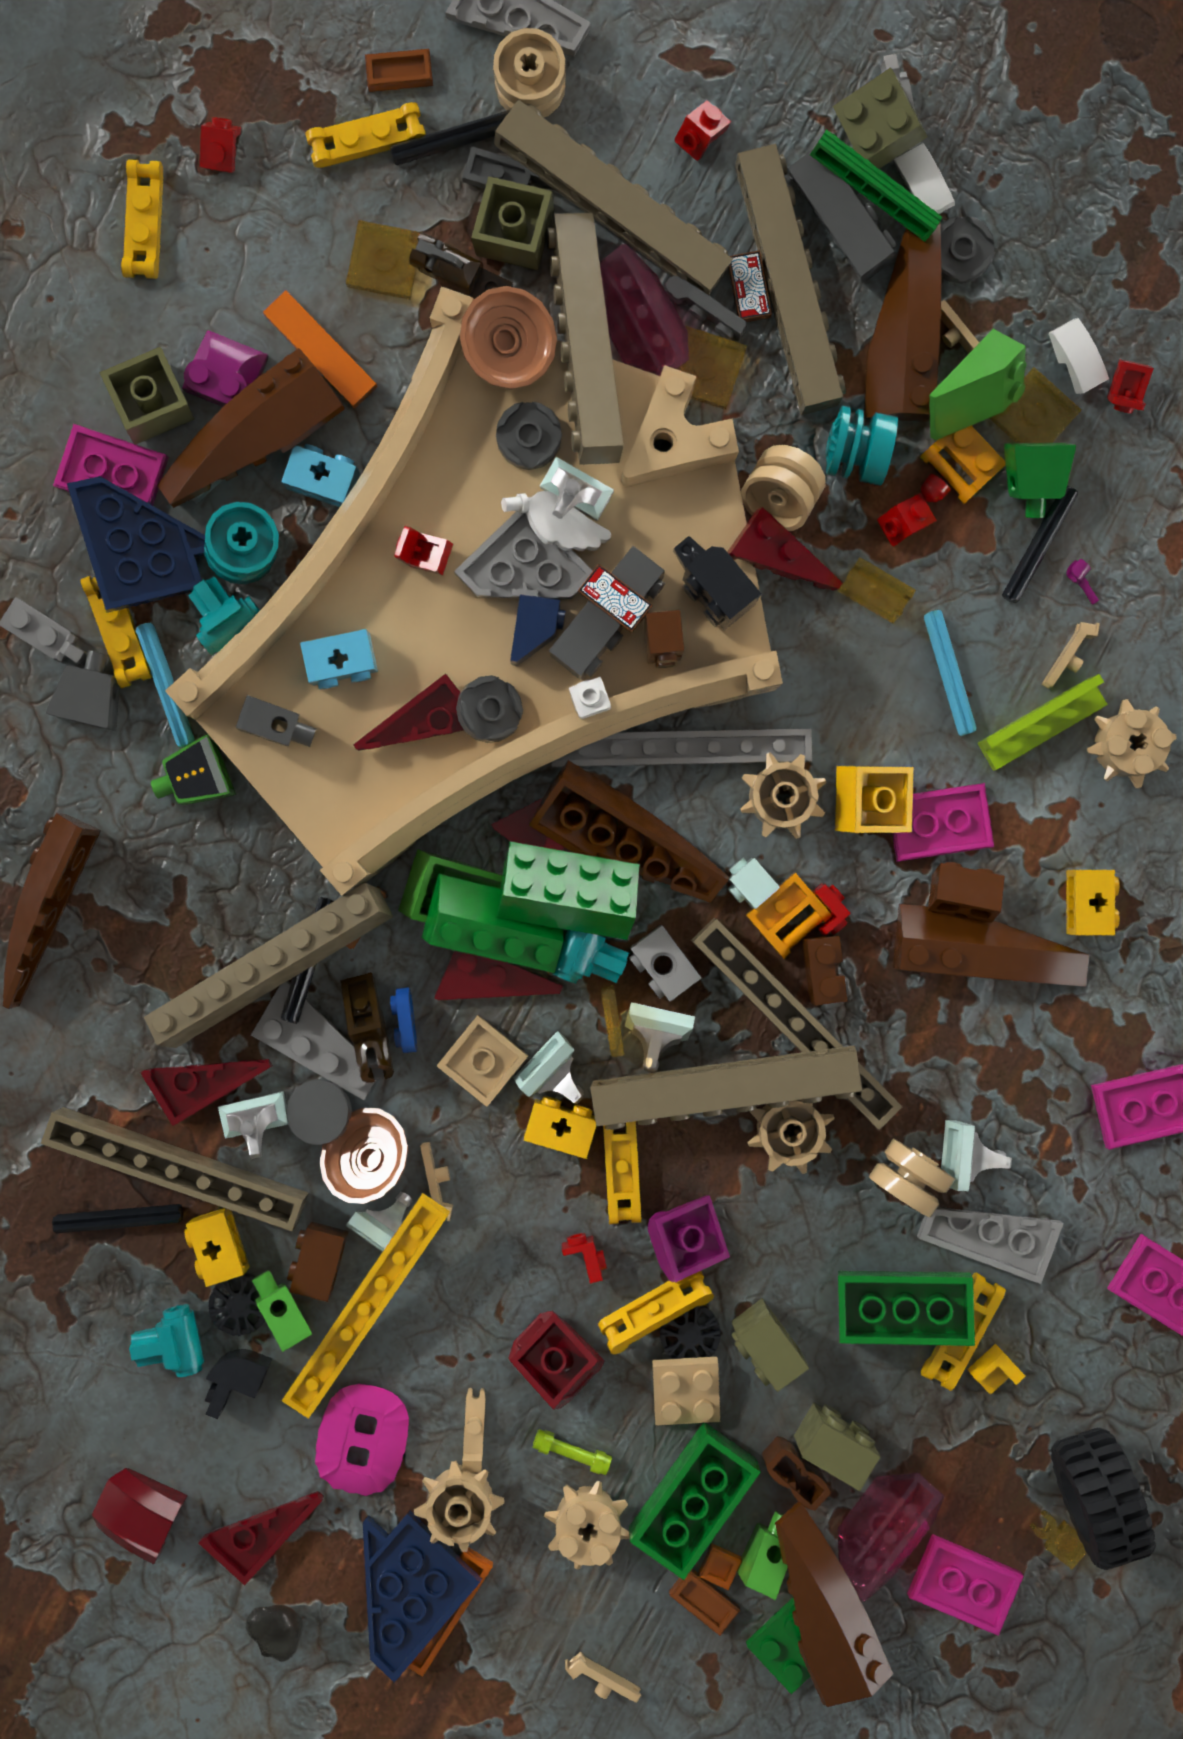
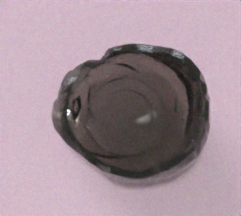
M285 1605L254 1608L247 1617L246 1630L249 1636L258 1644L262 1656L272 1657L279 1662H284L292 1658L297 1651L303 1632V1620L295 1609Z

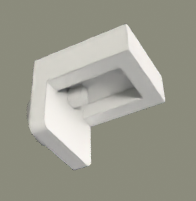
M601 677L585 680L569 687L575 711H577L580 719L611 709Z

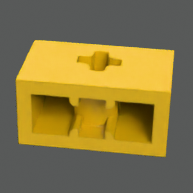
M1066 870V934L1115 935V928H1118L1120 921L1119 911L1115 909V896L1118 895L1120 888L1119 879L1115 876V870ZM1098 899V905L1090 906L1089 900Z
M543 1096L542 1100L535 1098L523 1141L587 1159L596 1129L595 1116L592 1115L593 1110L579 1105H574L573 1109L561 1106L562 1101L549 1096ZM561 1118L567 1119L566 1123L570 1129L564 1128L562 1132H557V1126L552 1123H559Z
M222 1208L194 1217L186 1224L185 1239L189 1248L194 1249L197 1258L195 1260V1270L199 1279H204L206 1287L242 1276L250 1268L231 1210ZM211 1243L214 1246L220 1245L221 1249L218 1252L216 1249H210L209 1245Z

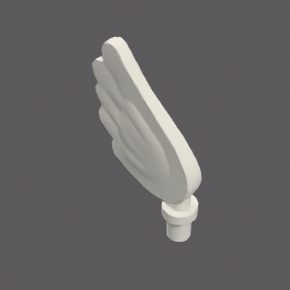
M540 491L532 497H527L525 493L517 494L516 497L502 498V510L504 512L518 511L519 513H526L531 528L544 544L551 545L555 543L564 551L572 549L596 551L601 543H606L611 538V532L608 529L592 521L575 507L568 511L562 519L552 515L558 500V495L552 492Z

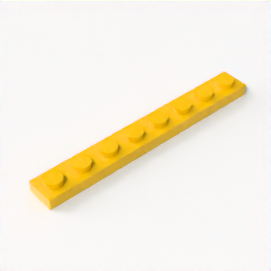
M422 1193L283 1397L282 1402L306 1418H310L450 1213L448 1209Z

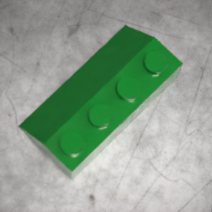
M438 874L422 933V938L427 943L555 973L563 945V929L497 918L500 888Z

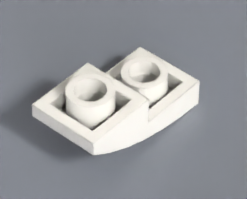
M924 143L894 159L895 167L911 194L918 197L938 214L955 205L952 194Z
M1075 318L1049 332L1058 363H1066L1076 394H1083L1109 379L1098 349L1079 318Z

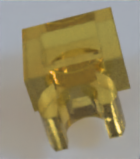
M1042 1510L1040 1513L1048 1521L1046 1527L1038 1528L1034 1523H1031V1529L1037 1537L1047 1539L1043 1544L1046 1549L1073 1570L1086 1554L1076 1529L1065 1520L1057 1526L1054 1517L1048 1511Z

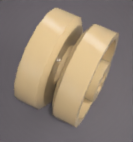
M523 28L511 32L499 43L494 54L493 71L495 91L500 104L506 111L511 110L519 99L526 105L531 104L541 112L543 118L549 116L560 106L565 95V57L561 45L552 35L533 28Z
M788 445L772 446L762 453L741 489L743 504L751 515L757 509L763 507L788 531H794L804 525L826 486L825 474L820 464L801 449Z
M893 1138L885 1150V1155L890 1161L899 1166V1169L895 1170L885 1163H877L869 1178L905 1204L931 1218L939 1202L934 1195L924 1189L925 1186L928 1185L940 1193H947L955 1178L938 1167L939 1164L919 1150L914 1147L911 1149Z

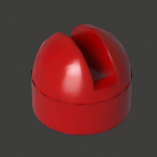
M930 474L921 487V494L928 502H938L950 491V487L934 474Z

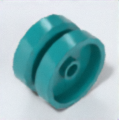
M245 502L223 505L212 514L206 525L204 554L207 563L218 577L230 583L246 585L259 581L270 572L276 560L279 533L274 520L264 509ZM239 542H244L246 546H239Z

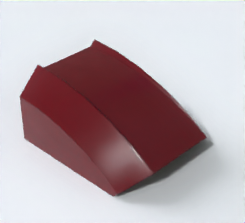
M553 1310L540 1313L513 1342L508 1357L509 1361L553 1410L561 1409L569 1403L591 1378L600 1371L605 1362L585 1339Z
M124 1468L108 1479L92 1513V1517L97 1527L114 1542L136 1556L155 1564L164 1548L165 1540L174 1520L183 1507L188 1495L132 1469Z

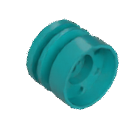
M842 405L837 418L831 425L825 451L827 462L826 475L835 476L840 462H842V478L848 479L854 465L859 466L860 482L881 486L891 462L897 435L898 418L897 416L875 412L869 426H864L863 409H857L853 421L850 423L851 408Z

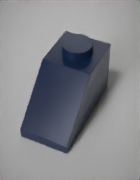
M520 594L510 659L511 665H520L555 639L557 629L563 630L566 610L560 609V600Z

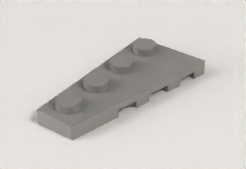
M452 0L445 12L447 20L505 37L511 32L523 28L540 29L552 35L561 45L563 54L575 57L591 29V22L553 0Z
M287 981L280 985L251 1036L360 1099L365 1100L375 1082L367 1083L362 1081L356 1062L354 1044L330 1020L328 1021L307 998L297 1024L283 1021L281 1014L291 983Z
M937 1207L931 1218L924 1215L917 1237L920 1240L1041 1284L1064 1223L1058 1220Z

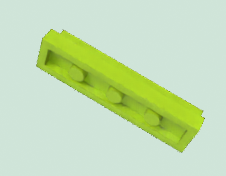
M1098 674L1087 678L978 742L977 744L992 770L995 771L1107 706V702L1097 687L1104 683L1101 675Z

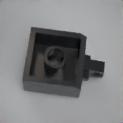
M688 536L674 548L673 552L685 570L682 579L685 583L682 586L684 591L694 602L699 600L706 608L704 614L714 627L720 625L725 631L756 605L762 593L723 547L711 546L705 550Z

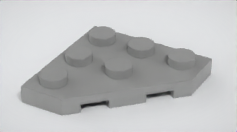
M518 511L454 571L478 598H520V594L549 599H572L578 594L579 588L593 572L573 550L564 551L555 543L551 545L544 544L531 528L526 513H519Z

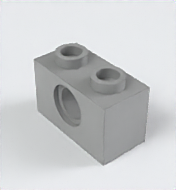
M659 925L630 947L634 953L629 957L640 973L646 969L653 978L648 984L659 999L666 996L671 1001L701 979L700 975L662 925ZM663 955L668 956L672 962L670 970L664 974L657 973L653 966L655 959Z

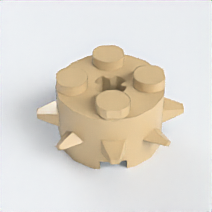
M1128 699L1121 701L1118 715L1108 719L1100 716L1095 717L1094 720L1099 726L1094 739L1096 744L1087 748L1088 754L1099 756L1097 760L1106 770L1104 776L1106 781L1115 776H1128L1135 788H1141L1145 774L1156 769L1165 772L1169 770L1165 761L1170 752L1172 742L1177 738L1176 734H1173L1158 717L1160 710L1158 707H1154L1150 711L1134 710ZM1130 738H1133L1135 741V749L1133 750L1130 748L1132 742L1129 741Z
M770 752L766 754V769L759 772L758 775H743L742 780L750 787L749 802L740 809L742 813H754L756 818L763 823L762 836L767 837L775 828H788L797 839L801 837V823L808 820L810 816H824L825 812L816 802L819 797L818 790L826 784L825 778H813L811 773L804 769V755L800 754L792 763H779ZM779 787H782L783 791L788 790L790 793V797L786 799V805L782 801L778 802L776 795L779 793Z
M802 1099L789 1101V1105L784 1107L770 1108L769 1104H766L763 1108H756L750 1111L757 1119V1135L748 1141V1146L764 1148L769 1155L768 1170L773 1172L784 1163L788 1166H797L800 1172L805 1174L807 1173V1163L815 1159L818 1152L831 1153L832 1148L824 1141L826 1139L825 1126L834 1120L833 1114H819L813 1107V1103H802ZM787 1125H798V1128L793 1130L794 1135L792 1137H789L787 1133L783 1134L787 1129Z
M451 1461L450 1469L444 1471L435 1480L427 1477L422 1480L429 1494L427 1502L414 1509V1515L427 1519L429 1531L432 1533L431 1543L434 1544L437 1541H441L449 1546H454V1543H456L462 1552H467L469 1542L470 1544L474 1543L484 1533L492 1536L496 1534L495 1529L490 1523L491 1511L503 1505L504 1498L492 1494V1488L487 1481L489 1472L486 1469L480 1473L462 1471V1465H458L457 1461ZM454 1504H462L458 1508L454 1507Z
M597 1481L593 1487H579L577 1491L568 1485L564 1486L565 1497L562 1498L557 1511H548L544 1514L545 1518L556 1524V1536L548 1545L550 1551L559 1550L562 1556L574 1562L575 1569H580L582 1565L601 1566L605 1563L611 1565L613 1563L612 1555L615 1553L620 1540L630 1539L629 1531L621 1527L620 1515L628 1506L627 1501H613L609 1493L602 1490V1482ZM587 1523L593 1524V1527L586 1528Z

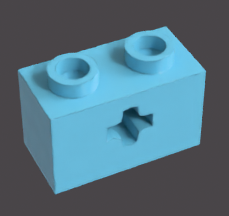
M305 444L304 448L295 446L292 449L281 481L287 490L340 507L360 477V472L357 466L354 465V461L342 455H336L335 459L323 455L324 451L310 444ZM324 469H326L329 476H322L319 481L316 472L323 473Z
M367 629L300 643L308 682L312 685H318L319 689L336 687L339 685L338 680L351 678V682L371 679V673L378 672L371 636ZM339 653L348 658L347 661L343 662V668L341 669L337 665L332 664V661L338 659L337 654Z

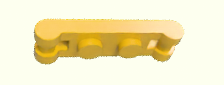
M409 102L398 109L325 128L314 127L307 130L305 135L308 145L312 146L313 149L311 158L314 167L323 168L390 150V147L394 144L426 135L425 128L418 119L421 115L418 104ZM406 123L407 129L399 132L397 125ZM334 142L336 148L327 150L325 144Z
M128 159L126 162L127 193L124 254L121 261V271L125 278L145 275L147 279H157L160 256L163 165L161 161H150L149 164H140L139 160ZM141 178H150V186H140ZM137 255H146L145 261H137Z
M87 576L80 579L120 688L131 686L132 681L140 678L143 681L153 678L129 608L106 613L102 598L98 592L99 588L96 578ZM135 659L136 666L127 669L125 662Z
M636 1121L626 1123V1132L613 1133V1129L607 1130L604 1125L609 1225L619 1224V1221L623 1220L641 1223ZM630 1199L631 1207L618 1208L617 1200Z
M702 1271L676 1283L667 1281L601 1319L598 1326L601 1333L606 1335L609 1340L607 1346L611 1354H619L625 1351L633 1342L691 1309L712 1301L714 1294L709 1286H705ZM692 1287L693 1292L685 1296L682 1290ZM625 1323L627 1329L619 1333V1326Z
M976 1272L972 1275L975 1346L936 1345L930 1358L925 1361L921 1369L922 1376L929 1380L934 1378L940 1381L941 1386L949 1391H952L957 1385L1006 1292L1004 1287L997 1283L992 1285L986 1282V1278ZM980 1293L987 1296L984 1305L976 1302ZM944 1360L951 1363L950 1368L947 1370L941 1368Z

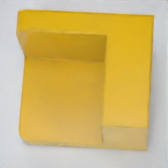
M996 1343L967 1369L974 1379L990 1394L997 1390L1008 1378L1017 1385L1026 1377Z

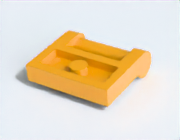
M972 425L938 439L920 456L926 464L929 462L959 494L957 498L963 504L1006 465L1004 459ZM942 449H944L974 481L971 485H968V483L940 455L939 452Z
M793 873L780 884V888L759 907L752 909L745 915L783 959L791 953L790 949L822 921L826 923L833 917L796 873ZM810 905L814 912L780 940L775 933L806 906Z

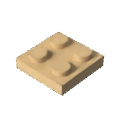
M478 1014L440 1060L437 1067L487 1107L527 1059L528 1054Z
M717 1357L652 1360L655 1425L720 1422L719 1366Z

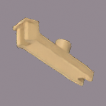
M945 300L941 301V320L949 329L942 336L944 343L951 348L957 342H960L969 354L979 344L978 340Z
M1080 622V624L1076 625L1073 636L1041 685L1048 689L1052 688L1065 668L1074 673L1080 669L1084 661L1074 654L1084 638L1093 639L1098 636L1100 623L1089 624Z
M430 1142L422 1143L420 1147L431 1199L450 1211L447 1217V1221H450L453 1204L443 1202L439 1186L441 1182L450 1181L448 1166L435 1168Z
M469 1388L467 1392L462 1471H482L486 1402L484 1388L480 1389L478 1397L473 1396L472 1388Z
M579 1652L570 1661L568 1659L565 1660V1670L573 1680L583 1673L599 1682L595 1688V1693L599 1697L607 1699L613 1690L629 1700L638 1702L641 1696L639 1693L641 1689L638 1686L585 1657L582 1652Z

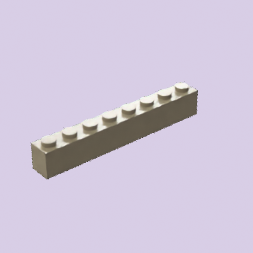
M518 99L496 129L494 142L496 147L536 174L542 181L585 213H593L596 221L670 276L681 277V279H685L707 295H710L727 272L733 258L729 256L723 246L718 243L712 244L702 236L701 231L693 224H685L676 217L675 212L668 205L657 203L649 197V193L641 185H633L626 180L617 167L612 164L606 165L596 157L595 152L585 144L579 145L571 139L568 132L558 124L552 125L544 119L541 112L531 104L526 105Z
M776 143L738 153L735 169L757 251H760L766 286L800 414L805 415L836 407L841 402L843 394L846 393L845 382L841 374L837 375L834 363L837 362V352L834 343H829L826 334L829 331V322L825 311L821 312L818 300L821 298L820 288L817 280L812 281L809 270L812 268V258L809 249H804L801 238L804 237V228L801 218L795 217L793 206H795L796 200L793 187L787 186L786 183L787 164L783 154L779 155Z
M593 213L554 214L552 228H547L548 249H553L554 256L550 257L551 277L557 278V284H554L553 296L554 304L560 305L561 313L557 314L558 334L564 335V342H561L560 346L561 362L567 363L568 371L564 372L565 392H571L572 400L568 401V420L575 424V431L571 433L572 451L578 452L579 465L620 463L624 444Z
M363 883L144 1016L156 1045L169 1048L181 1046L393 918L394 916L380 889Z
M713 918L691 940L801 1053L843 1047L718 919ZM858 1062L862 1091L855 1092L856 1096L847 1099L880 1130L902 1106Z
M855 1045L595 1080L590 1089L596 1126L605 1125V1129L612 1130L625 1126V1123L637 1121L638 1125H650L656 1123L657 1118L670 1117L671 1121H681L690 1118V1114L703 1112V1116L711 1117L722 1114L725 1109L736 1108V1112H748L755 1110V1105L769 1104L770 1108H779L789 1105V1101L802 1099V1103H816L822 1101L823 1096L835 1095L836 1099H847L856 1096L855 1092L862 1091L857 1051Z
M65 1107L51 1112L41 1144L289 1231H293L299 1223L309 1194L303 1190Z

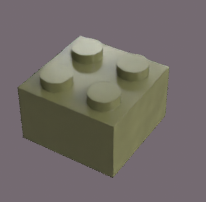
M891 67L833 106L854 150L865 159H868L878 169L928 137L905 90Z
M488 176L471 237L475 255L538 270L547 240V228L551 226L555 211L552 191Z
M161 346L99 372L134 445L194 420L193 414Z
M763 1298L731 1321L735 1330L731 1335L736 1341L737 1349L746 1360L749 1357L752 1358L751 1362L756 1368L754 1371L765 1386L771 1383L778 1392L809 1369L801 1349Z
M813 1402L794 1434L802 1458L856 1490L861 1491L880 1459V1455L874 1446L875 1441L868 1435L869 1430L860 1423L852 1421L850 1424L841 1419L842 1415L833 1407L824 1404L822 1408Z

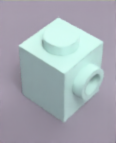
M743 857L729 869L732 873L728 880L731 884L728 888L729 892L739 903L745 900L752 909L759 907L780 888L755 858L746 861Z

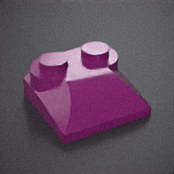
M207 330L194 360L184 370L185 381L182 389L184 392L224 407L245 387L262 375L269 356L266 353Z
M710 1195L703 1196L669 1211H659L649 1219L648 1233L659 1266L671 1282L676 1283L730 1257Z

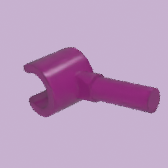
M1083 559L1075 560L1068 567L1066 576L1082 588L1091 604H1095L1099 600L1085 578L1091 567Z

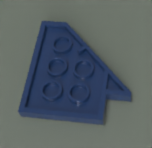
M101 476L67 483L106 613L193 591L195 585L202 581L195 558L205 556L204 534Z
M411 1510L390 1534L370 1516L363 1522L370 1660L394 1683L482 1580L448 1545L441 1541H437L434 1544L431 1543L432 1533L429 1531L428 1526L415 1516Z

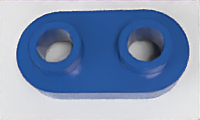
M410 987L396 989V995L390 996L392 1015H398L399 1028H394L396 1048L402 1047L403 1053L417 1052V1034Z

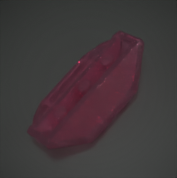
M622 244L600 262L609 336L624 364L661 376L664 365L678 369L689 361L688 331L657 274L627 244Z
M920 1473L876 1477L838 1527L839 1562L860 1600L863 1602L872 1597L898 1572L935 1522L945 1496Z

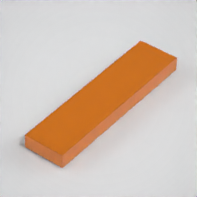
M287 290L263 311L264 316L296 349L300 348L319 373L354 409L378 387L371 377Z
M468 1547L467 1552H461L459 1557L482 1580L408 1666L409 1669L422 1677L493 1567L492 1561Z

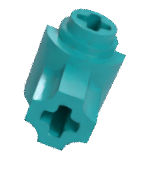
M215 576L208 580L203 579L193 587V591L188 595L203 616L199 619L202 626L199 628L200 632L196 636L211 656L218 653L235 635L240 633L260 611L250 596L245 599L242 597L238 599L235 595L230 597Z
M567 930L553 975L577 984L578 979H582L583 975L590 977L591 973L617 983L627 964L629 953L605 943L606 938L601 935Z
M188 1304L164 1310V1317L161 1318V1322L155 1325V1328L135 1331L131 1335L129 1350L131 1360L136 1362L137 1367L163 1363L164 1368L176 1372L177 1377L190 1376L203 1369L202 1364L205 1360L194 1310H190Z

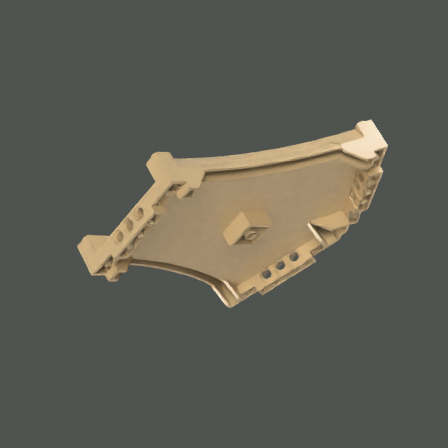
M441 287L430 316L432 331L411 378L412 381L379 446L336 514L288 579L241 632L235 635L198 672L189 668L165 690L187 717L195 719L320 863L323 867L320 871L341 896L366 883L416 843V840L450 817L511 781L586 745L657 718L690 708L695 709L742 699L743 697L772 692L783 684L777 650L771 651L761 596L753 608L724 631L720 625L714 627L704 614L706 608L699 600L694 602L682 587L685 584L682 580L685 570L673 552L680 542L690 536L705 550L714 546L723 547L728 552L743 528L747 525L735 464L739 450L733 419L695 426L690 424L684 417L692 396L696 376L665 365L661 376L613 360L624 444L620 463L579 465L578 452H573L571 445V433L575 431V424L568 420V401L572 400L571 392H565L564 372L568 371L567 363L561 362L560 346L562 341L557 340L555 357L546 373L532 384L514 389L493 386L475 374L464 358L460 342L462 317L474 300L473 297ZM520 402L541 403L551 409L558 418L562 439L560 449L554 459L558 457L614 489V493L598 521L584 514L592 521L608 529L611 532L610 540L606 543H601L596 551L588 549L584 551L572 550L592 571L600 564L609 572H612L631 547H636L665 570L664 578L662 579L665 582L663 589L654 599L650 596L646 599L653 605L648 613L680 610L684 653L680 661H675V666L656 668L655 663L648 664L644 632L645 617L632 634L625 628L622 629L620 633L624 636L619 644L612 651L608 648L599 658L603 663L592 677L586 674L582 681L601 677L611 709L584 719H580L577 711H575L569 687L575 686L582 681L550 656L549 650L589 600L579 593L572 599H556L560 600V609L566 610L563 630L557 629L555 639L516 666L511 665L510 659L519 598H478L454 573L470 555L516 512H504L501 506L502 498L516 497L517 494L525 493L527 497H532L537 492L544 491L540 488V484L554 459L541 468L532 470L521 469L507 462L498 449L496 440L497 423L505 410ZM659 439L667 440L671 445V449L667 452H660L655 449L654 442ZM404 526L412 527L420 533L446 539L453 543L443 575L410 567L394 557L397 540L401 536ZM740 559L734 560L759 590L753 563ZM363 629L368 630L378 672L371 673V679L361 682H351V678L338 680V686L328 689H319L318 685H312L308 682L300 645L301 642ZM339 653L337 654L338 659L332 661V664L337 665L341 669L343 668V662L347 661L348 658ZM445 673L460 692L468 683L478 677L492 675L499 677L504 682H509L514 686L521 698L523 714L517 726L518 728L512 735L500 742L485 743L475 740L465 731L369 750L358 751L353 746L355 742ZM249 695L300 714L298 722L317 728L311 746L308 747L291 741L289 747L238 730L236 725L246 696ZM276 719L272 723V729L283 733L287 729V722Z

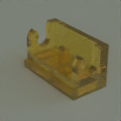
M859 557L853 564L838 592L887 621L894 623L902 615L905 605L911 600L916 590Z

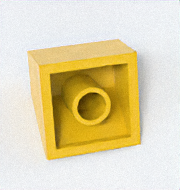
M837 766L835 831L851 833L912 832L914 767Z

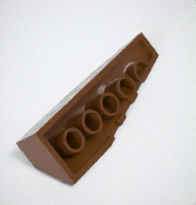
M939 222L935 231L925 242L905 227L894 263V269L867 352L864 419H872L875 412L897 416L899 421L928 422L930 420L929 395L937 387L940 346L941 222Z
M298 348L266 373L260 375L221 408L181 452L157 486L170 505L175 508L209 491L211 483L219 479L229 481L238 476L237 470L251 463L256 467L267 461L265 456L279 449L284 453L294 448L345 410V407L313 363Z
M569 760L551 783L529 822V826L573 853L640 864L639 875L642 876L643 880L652 883L655 881L670 885L672 890L711 903L729 880V876L676 831L618 790Z
M56 813L54 817L47 821L43 830V834L46 836L41 847H36L30 857L29 863L32 866L28 872L17 904L7 950L3 990V1007L7 1009L20 1006L101 832L100 829L67 814Z
M899 904L893 958V968L1086 987L1089 954L997 921L989 923L966 918L965 914L955 913L954 915L929 911L928 906Z
M797 1502L775 1522L782 1561L787 1565L789 1579L786 1582L788 1593L793 1595L796 1610L792 1614L794 1624L799 1626L801 1640L798 1641L800 1654L824 1706L831 1707L872 1697L893 1675V1672L863 1604L842 1565L803 1504Z

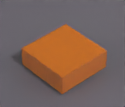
M711 1543L698 1575L704 1580L729 1590L742 1562L741 1556Z

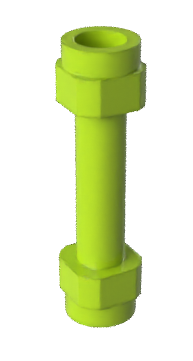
M538 1429L532 1448L540 1453L548 1455L549 1451L588 1465L591 1472L605 1476L612 1460V1456L607 1455L603 1451L596 1449L595 1453L555 1439L554 1433L547 1430Z

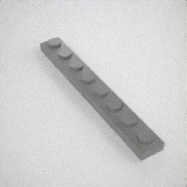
M812 729L619 732L553 761L552 767H563L568 760L579 767L766 763V754L770 752L779 763L793 762L800 754L805 756V762H811Z

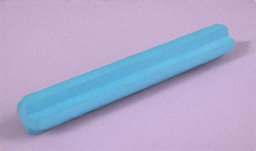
M941 610L928 612L924 615V621L957 732L960 736L975 732L977 729L943 613Z
M141 624L136 627V633L177 746L185 747L194 742L195 738L187 716L165 691L174 683V679L153 624Z

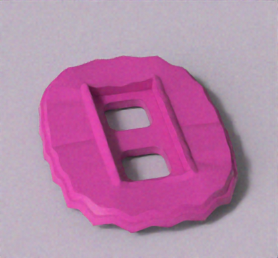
M355 1384L342 1388L330 1399L318 1430L315 1464L318 1467L320 1478L326 1480L333 1489L368 1496L372 1493L383 1492L389 1484L394 1482L405 1453L409 1425L406 1407L398 1396L391 1391L377 1386ZM359 1414L377 1419L374 1434H365L355 1430L354 1426ZM351 1446L369 1450L370 1454L366 1466L351 1464L347 1461L348 1451Z

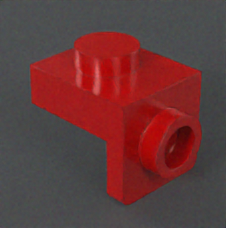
M706 100L686 116L675 137V142L698 161L703 157L709 144L726 132L731 121L722 114L719 108Z
M212 117V122L201 125L199 167L229 173L234 172L236 136L241 134V127L233 126L232 120L220 117Z
M1122 359L1119 360L1107 395V399L1115 404V410L1130 414L1133 413L1134 409L1144 411L1146 404L1143 402V398L1154 370L1152 366Z
M921 493L895 505L877 519L892 546L898 545L909 536L937 521Z
M404 526L402 534L397 540L394 557L410 567L443 575L453 543L446 539L420 533L412 527Z
M819 884L812 892L833 917L822 924L818 930L824 935L829 932L835 935L847 925L848 922L845 918L851 913L841 903L845 898L834 885L828 887L826 884Z
M579 1233L567 1237V1242L562 1243L563 1256L582 1252L590 1284L603 1281L602 1270L607 1269L603 1250L597 1251L593 1235L586 1237L585 1233Z

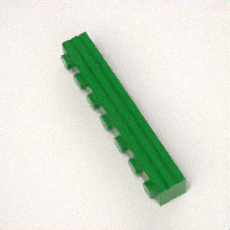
M827 129L810 153L812 158L816 159L924 242L935 231L941 221L942 216L934 209H931L918 197L911 194L901 184L895 182L885 172L878 169L868 159L862 157L852 147L845 144Z

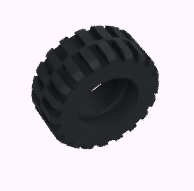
M1094 1428L1057 1440L1051 1447V1460L1058 1487L1080 1542L1083 1544L1093 1564L1097 1568L1109 1570L1151 1556L1156 1548L1152 1520L1137 1478H1135L1128 1459H1126L1121 1446L1117 1444L1113 1434H1110V1431L1106 1429Z

